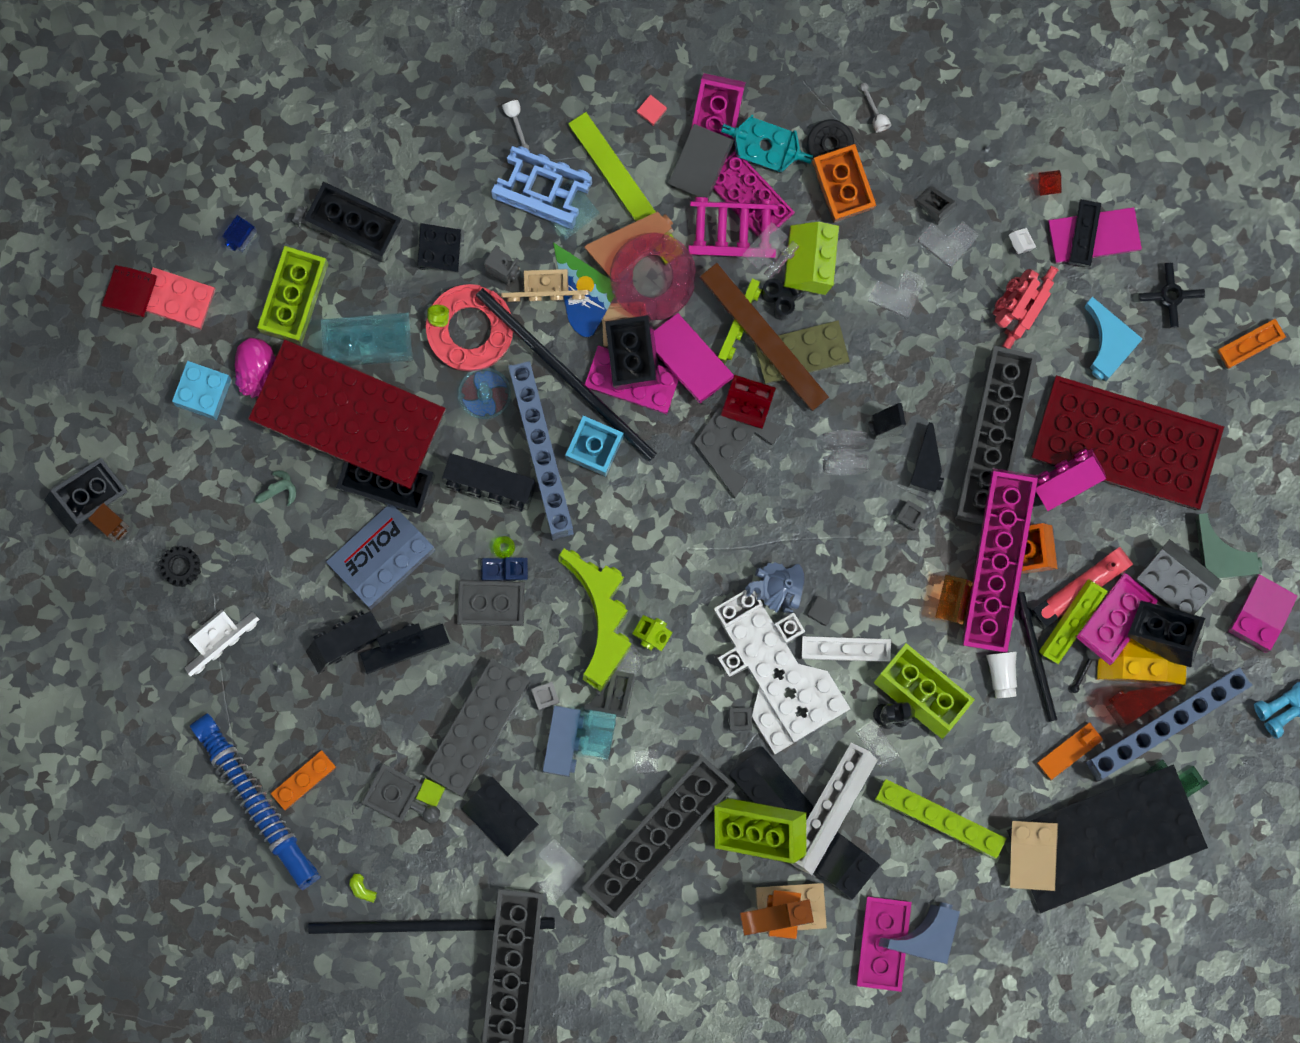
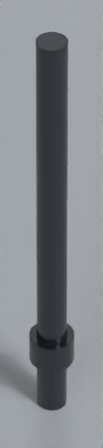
M1020 592L1017 595L1020 611H1018L1020 620H1023L1049 722L1056 721L1057 716L1031 619L1033 617L1032 610L1028 608L1025 592Z

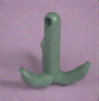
M273 471L272 475L278 476L283 480L270 484L268 490L259 494L254 500L259 504L288 489L287 506H290L296 498V487L291 482V477L287 472Z

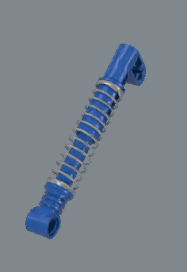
M205 714L189 725L199 741L204 743L203 746L207 752H210V761L213 766H219L216 771L224 769L225 773L222 774L221 778L227 776L230 778L226 785L234 784L231 792L237 790L239 792L235 799H244L240 806L246 808L245 813H249L251 816L250 820H254L256 823L254 827H259L261 830L259 835L264 834L266 837L264 842L268 841L270 843V851L280 858L298 887L304 890L321 878L319 872L296 844L297 839L295 835L290 833V828H285L286 821L280 820L281 814L276 813V807L271 806L270 799H266L267 793L261 792L262 786L256 785L257 779L251 778L253 773L246 771L248 765L242 764L243 758L237 757L238 751L236 747L226 741V738L220 733L218 725L210 714ZM236 759H241V762L238 764ZM241 766H246L244 771L242 770ZM245 773H250V777L248 778ZM255 787H260V790L257 792Z

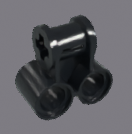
M771 278L764 283L761 296L766 302H776L773 313L777 319L787 320L795 309V302L805 297L809 292L784 287V282L781 283L778 279ZM774 287L777 290V294H769L766 288ZM779 305H787L790 311L782 312L779 309Z

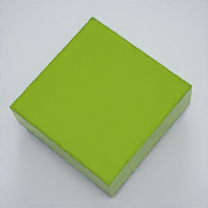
M425 778L416 799L437 807L446 788Z

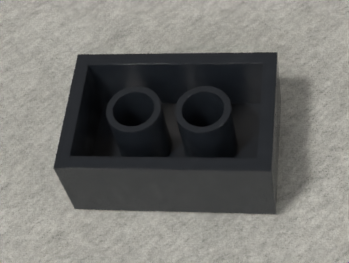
M649 315L605 322L613 387L616 390H624L660 384L653 321Z

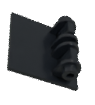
M420 223L417 266H420L421 270L433 268L458 272L461 229Z

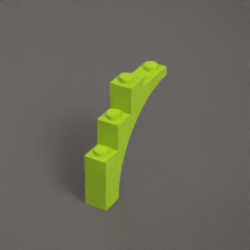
M564 548L559 554L558 562L569 569L583 585L596 615L597 643L592 660L583 675V680L601 692L630 651L632 645L627 636L622 633H615L628 612L622 602L612 600L623 584L624 577L615 567L609 568L606 565L600 572L595 564L591 562L586 563L580 559L581 557L578 553Z

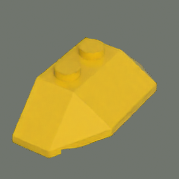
M1130 639L1113 664L1109 665L1103 659H1098L1097 680L1186 685L1187 666L1170 662L1135 640Z

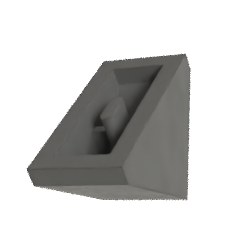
M932 186L916 199V202L937 225L954 212L957 205L954 200Z

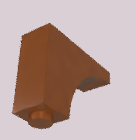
M810 899L740 913L744 936L814 922Z

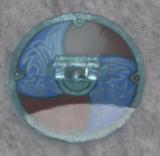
M491 368L468 373L459 387V400L462 407L468 414L480 419H490L500 415L507 408L511 399V388L508 380L499 371Z

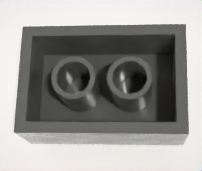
M1170 539L1137 578L1175 610L1193 615L1215 592L1222 581Z

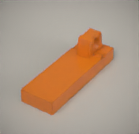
M1089 722L1037 762V764L1051 781L1103 741V739Z

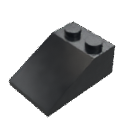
M100 458L51 489L44 501L68 532L72 534L90 522L88 518L102 503L110 507L127 494L128 491L105 461Z
M1141 601L1128 637L1170 662L1192 667L1204 635L1206 618Z
M837 832L815 872L848 899L853 900L880 864Z

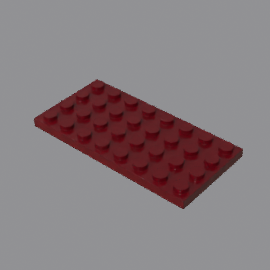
M284 339L249 416V421L411 490L446 408Z
M1056 375L1031 459L1055 466L1063 460L1069 462L1076 458L1074 455L1083 449L1087 451L1092 449L1105 471L1106 479L1103 480L1104 482L1200 510L1225 426Z

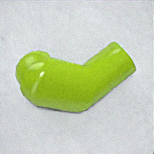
M358 873L354 874L349 880V885L355 897L374 903L377 892L365 889L363 884L364 877Z

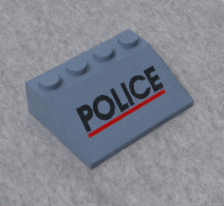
M387 505L326 563L365 605L372 610L436 550L396 507Z

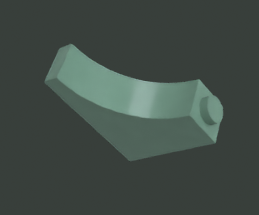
M1208 513L1198 514L1195 517L1201 564L1220 580L1256 577L1260 574V571H1262V561L1260 557L1258 558L1257 552L1240 551L1224 543L1214 532L1208 518Z

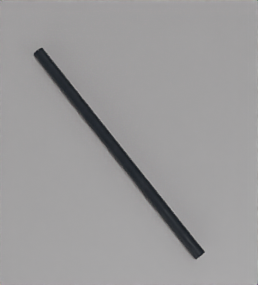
M484 288L476 294V297L604 419L616 430L623 432L624 438L645 458L651 461L657 453Z
M541 918L540 929H555V918ZM495 919L309 923L308 932L309 934L485 931L494 930Z

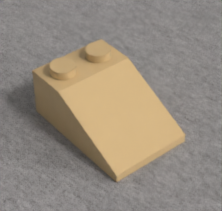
M1012 821L1010 888L1055 891L1058 823Z

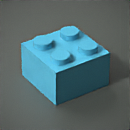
M187 361L172 402L177 407L217 420L232 379L227 374Z
M583 416L565 455L566 460L606 477L624 438V433Z

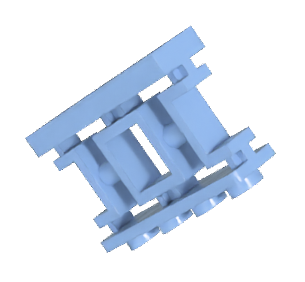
M512 146L507 162L514 165L515 168L509 181L498 178L497 184H494L491 191L492 198L573 230L579 209L572 207L571 203L577 190L588 194L589 187L592 185L590 174L581 169H578V171L573 170L563 162L555 163L550 161L545 155H534L524 147L518 146L516 148ZM523 161L534 165L530 176L520 172ZM537 174L555 181L549 197L531 191ZM563 177L574 181L570 191L560 188ZM516 180L526 184L523 195L512 191ZM556 196L566 199L563 210L552 206Z

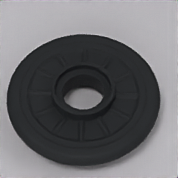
M834 119L823 120L817 123L811 129L807 139V148L809 154L813 155L812 159L854 144V137L849 127L841 121ZM828 137L835 138L837 142L836 147L832 150L825 146V140Z

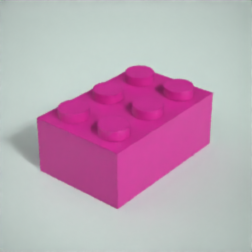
M1083 449L1074 455L1076 458L1071 461L1063 460L1055 465L1056 469L1048 473L1046 470L1037 475L1036 492L1047 511L1106 479L1105 471L1092 449L1088 451Z

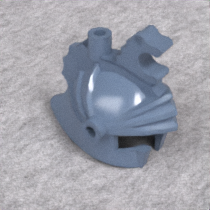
M774 562L768 563L762 569L757 568L755 576L762 579L760 581H753L745 587L747 597L755 591L757 593V600L763 599L764 604L768 605L769 609H773L775 612H778L781 606L785 613H793V610L790 608H799L804 585V572L799 564H795L787 569L782 564Z

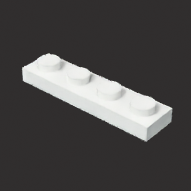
M803 636L802 659L890 662L891 639Z

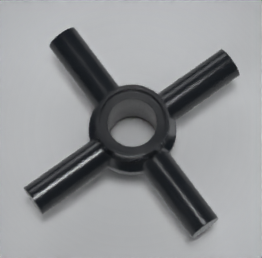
M1165 263L1166 285L1162 288L1161 292L1139 293L1138 297L1139 302L1161 301L1163 305L1169 308L1170 328H1178L1177 306L1183 299L1205 298V290H1182L1179 285L1175 284L1173 263ZM1167 291L1175 292L1177 295V299H1169L1167 297Z

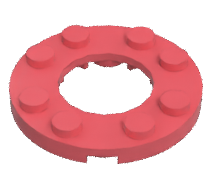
M466 284L456 286L437 298L433 305H443L449 309V319L446 326L436 327L429 323L428 318L426 321V334L432 351L444 364L456 370L472 372L494 365L505 355L513 338V331L476 297V294L484 288L480 285ZM484 288L511 314L507 304L497 293ZM461 309H479L487 315L491 322L490 337L485 344L478 348L465 349L459 347L450 338L448 330L450 320Z

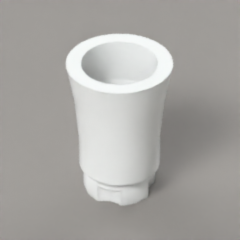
M1017 652L986 655L996 699L1016 697Z

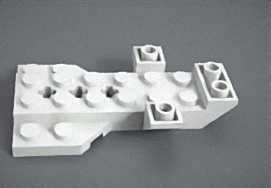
M744 590L714 608L725 632L735 646L734 649L718 659L729 677L748 668L758 684L759 689L752 719L775 755L849 711L850 707L828 671L798 664L788 648V643L805 632L795 613L790 614L774 625L761 600H757L756 592L753 591L747 597V591ZM775 669L784 672L782 680L773 678L772 675L775 674ZM786 688L795 690L794 699L790 697L785 698ZM796 708H805L807 710L805 713L806 717H797L795 714L798 712Z

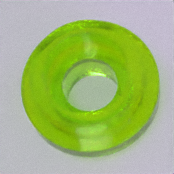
M507 536L497 538L493 544L494 553L500 558L512 556L515 551L514 541ZM507 544L508 550L501 551L500 546Z

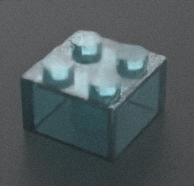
M590 710L589 715H584L582 727L586 730L585 737H580L578 747L579 751H582V757L609 761L617 719L615 714Z

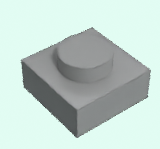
M552 682L531 689L538 710L560 703Z

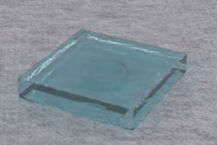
M571 180L562 189L570 191L574 181ZM577 190L571 203L572 207L579 209L573 230L551 222L565 240L569 239L600 215L586 195ZM556 196L552 206L563 210L566 199Z

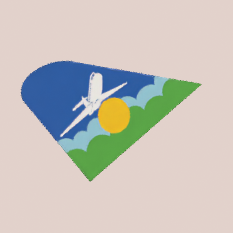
M553 242L558 270L568 269L569 291L590 290V295H585V299L572 300V296H564L567 316L571 326L580 335L590 337L597 330L620 285Z

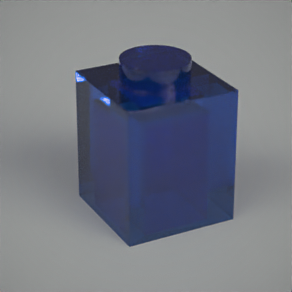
M237 215L222 237L229 249L234 252L238 249L243 253L257 233L255 226Z

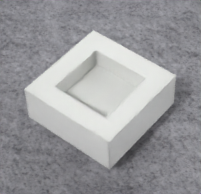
M1027 228L1009 234L1012 246L1018 254L1036 248Z

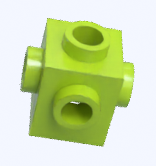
M643 615L632 634L642 641L640 645L652 651L655 648L662 651L673 632L667 629V623L659 618L653 620Z

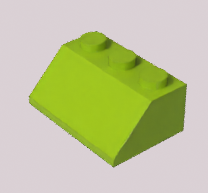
M823 222L790 226L784 287L822 295L828 293L834 286L839 226Z

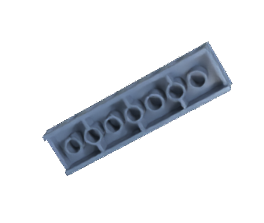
M528 361L513 366L508 365L552 539L554 541L558 538L574 535L531 363Z
M1239 667L1086 762L1095 777V781L1098 782L1162 743L1253 686L1252 683L1248 681Z

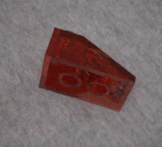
M1180 684L1131 690L1125 694L1121 691L1108 700L1111 704L1106 706V708L1122 729L1182 687Z

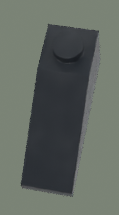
M897 403L872 415L868 426L870 435L874 434L875 440L902 434L906 425L902 403Z
M929 422L909 488L934 495L936 490H941L944 478L940 477L942 469L934 424Z

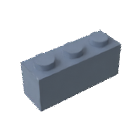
M554 706L543 773L570 777V772L575 773L577 760L573 759L574 750L579 751L581 739L577 737L578 729L583 728L584 716H581V710Z

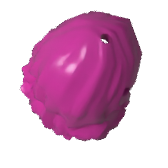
M251 337L246 339L237 347L235 355V384L239 387V392H242L244 396L250 395L251 398L259 397L276 359L271 346L261 339Z

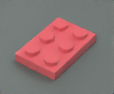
M153 267L151 274L156 275L157 279L146 312L201 330L216 290L215 287Z

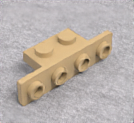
M568 269L524 271V292L501 293L502 298H507V302H519L520 297H529V301H542L544 296H550V300H563V296H572V300L585 299V295H590V290L569 291Z

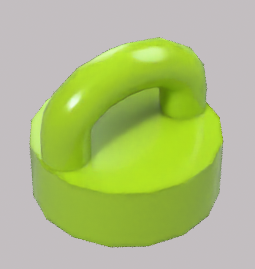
M443 305L430 306L427 310L429 323L436 327L446 326L449 319V309Z

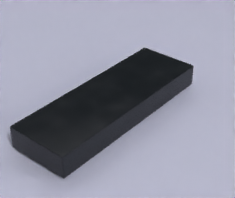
M1079 200L1069 264L1091 267L1102 203Z

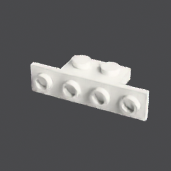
M220 610L191 634L188 639L201 654L185 667L190 677L203 671L205 664L211 659H217L223 653L222 650L228 645H234L240 639L239 636L245 631H251L257 625L256 622L259 621L256 614L252 611L235 625L226 613Z

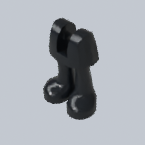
M908 702L880 704L874 709L873 718L884 729H892L894 723H897L898 727L902 728L914 720L915 710Z

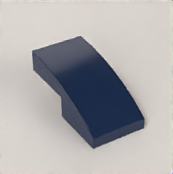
M528 558L481 559V581L528 580Z

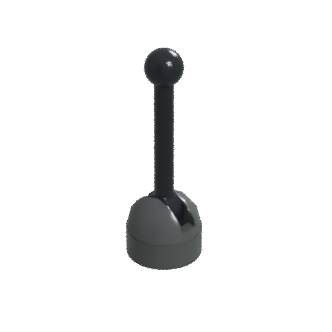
M1088 647L1086 648V654L1089 659L1076 684L1072 685V693L1079 692V686L1091 662L1100 659Z

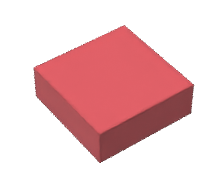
M650 95L637 110V113L654 126L667 111V107Z

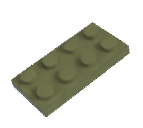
M839 320L779 335L780 339L809 373L850 363ZM755 345L764 383L770 384L785 380Z

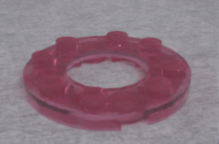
M644 233L628 240L616 253L610 269V286L616 301L635 317L649 315L652 320H662L679 312L691 298L695 288L696 267L688 249L677 239L662 233ZM649 255H658L667 260L672 268L673 278L671 286L658 297H645L633 285V270L642 258Z

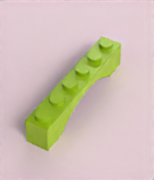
M887 779L883 781L874 800L918 820L994 860L998 858L1007 839Z

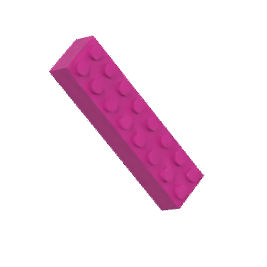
M992 468L962 640L964 646L1008 652L1038 480L1036 475Z

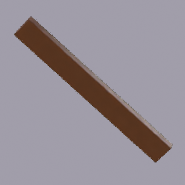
M718 263L714 264L699 277L811 412L829 398Z

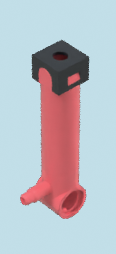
M1121 547L1117 548L1032 610L1033 616L1042 628L1045 629L1065 614L1088 579L1103 587L1131 567L1133 563Z

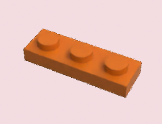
M1273 319L1218 349V353L1227 369H1230L1284 340L1286 336L1277 320Z
M321 750L270 794L286 811L337 767Z

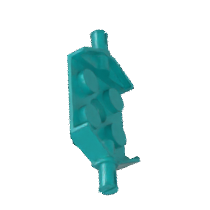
M751 115L738 128L724 123L720 132L732 136L738 158L780 173L794 161L800 160L809 164L812 161L813 155L801 152L796 130L792 132L753 118L754 115ZM760 141H769L771 149L768 151L762 150Z

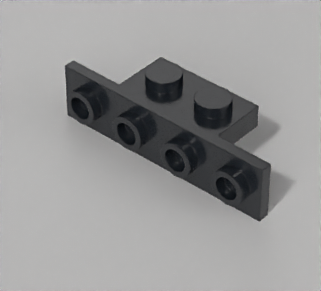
M419 623L407 624L398 631H388L382 634L381 637L377 638L379 647L360 653L366 674H370L449 645L450 642L443 623L423 631Z

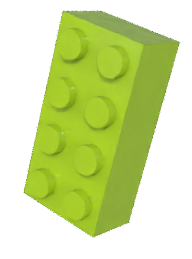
M284 246L257 327L260 333L282 340L285 339L302 346L328 267L326 258Z
M907 643L873 682L897 703L908 702L915 710V718L941 739L949 733L975 700Z
M730 798L714 806L716 849L792 864L806 856L805 812Z

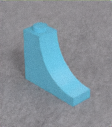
M1092 297L1084 308L1090 313L1099 331V350L1090 369L1093 370L1091 373L1097 379H1103L1107 382L1142 341V338Z

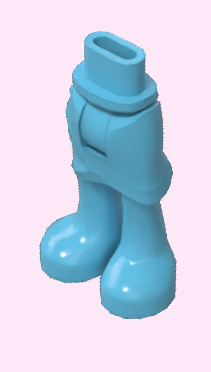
M1300 681L1291 690L1283 693L1281 697L1274 701L1266 703L1261 700L1254 704V709L1261 721L1267 720L1288 704L1292 706L1282 714L1264 723L1267 731L1275 739L1280 738L1284 734L1283 727L1297 716L1300 717Z

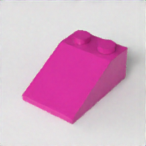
M704 73L701 79L692 127L696 124L732 139L731 135L721 133L720 131L723 123L736 128L746 82Z
M1259 574L1227 632L1264 653L1271 651L1298 596Z

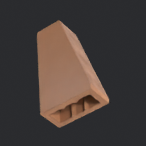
M656 212L587 244L585 249L608 276L616 282L674 232L671 227L673 222L666 214L661 216L659 212Z

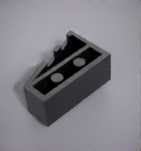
M361 611L351 617L352 621L346 624L342 621L333 626V630L327 634L325 631H322L313 637L314 640L306 650V653L318 674L324 672V669L334 662L339 663L343 661L342 658L374 643L378 637L384 634L371 611L365 614Z

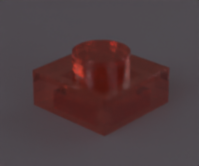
M1060 170L1038 173L1040 196L1062 193Z

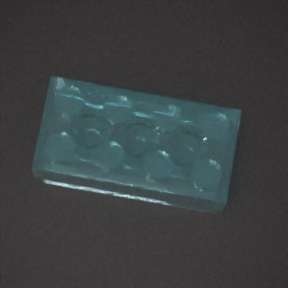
M409 313L321 320L323 356L346 366L413 361Z

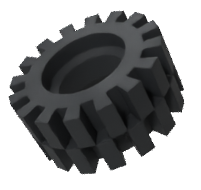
M174 546L171 550L165 551L166 554L162 555V561L159 565L163 578L177 587H186L185 585L193 584L192 582L196 581L198 574L201 573V563L196 553L184 546ZM178 558H184L189 563L187 572L182 575L175 574L172 570V564Z

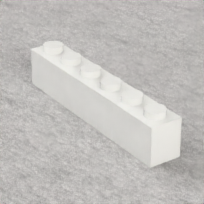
M853 743L849 745L806 820V856L792 864L794 867L813 875L878 761L870 751Z

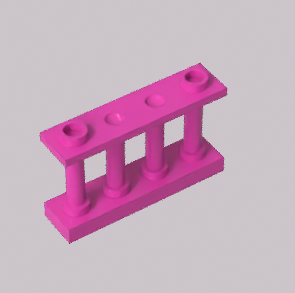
M695 197V201H690V206H697L696 240L693 241V244H689L688 254L776 258V248H771L772 244L769 243L771 209L778 210V204H773V200L761 199L760 203L710 202L708 197ZM706 207H719L718 235L715 245H706V241H704ZM727 208H740V230L737 246H728V242H726ZM749 208L762 209L761 243L758 244V247H750V243H748Z

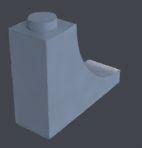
M940 902L939 906L930 905L924 921L913 932L899 938H880L879 946L947 964L960 911L953 910V905Z

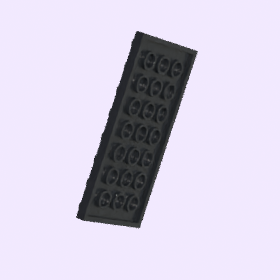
M1174 764L1028 821L1058 823L1055 891L1031 889L1040 913H1043L1207 849V844ZM1012 828L1007 830L1010 839L1012 836Z

